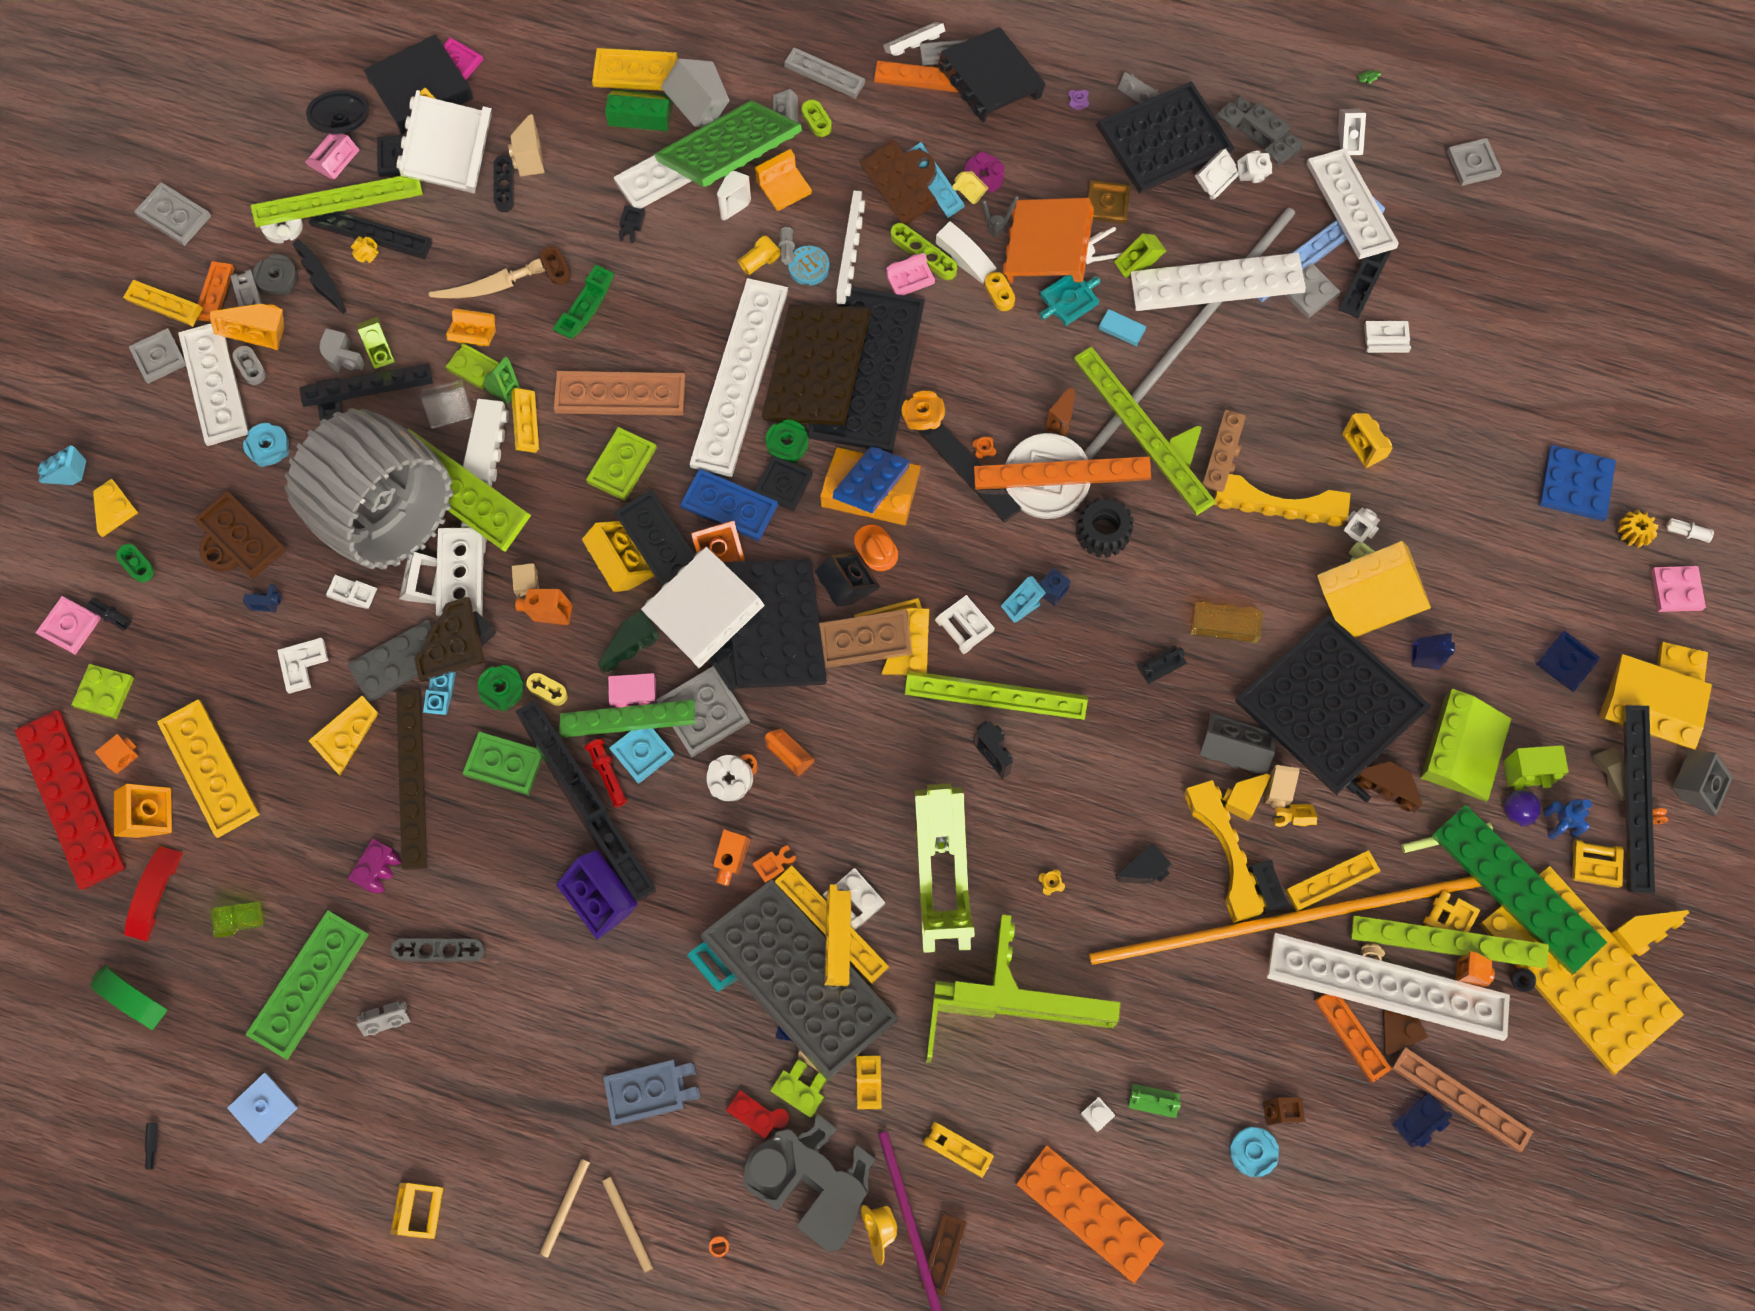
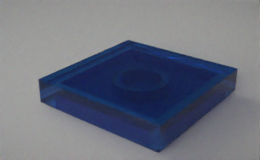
M1564 630L1536 665L1570 691L1574 692L1601 657Z

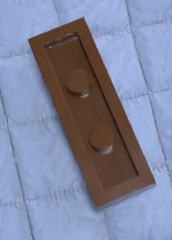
M943 1214L928 1262L936 1293L944 1297L947 1293L968 1224L966 1221ZM922 1282L920 1288L925 1290L924 1285H923V1282Z

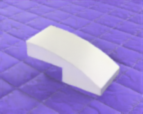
M335 575L326 596L352 606L369 609L377 588L357 580L353 582Z

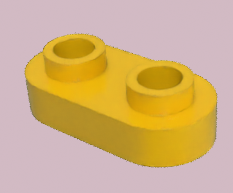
M1000 272L989 273L985 278V289L993 304L1000 311L1012 309L1015 303V295L1005 276ZM1006 296L1008 299H1002L1001 297Z

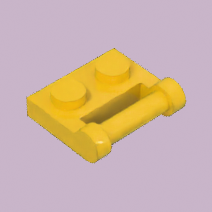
M1574 839L1572 844V880L1616 888L1621 887L1623 879V847L1614 846L1612 848L1584 843L1583 840ZM1583 852L1610 856L1613 862L1583 857Z

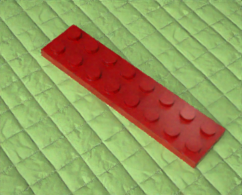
M59 710L53 711L16 729L15 733L78 888L84 890L125 870V864L62 713Z

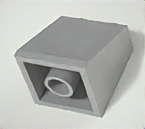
M678 58L661 86L662 90L695 127H704L718 119L730 101L716 67L711 61Z

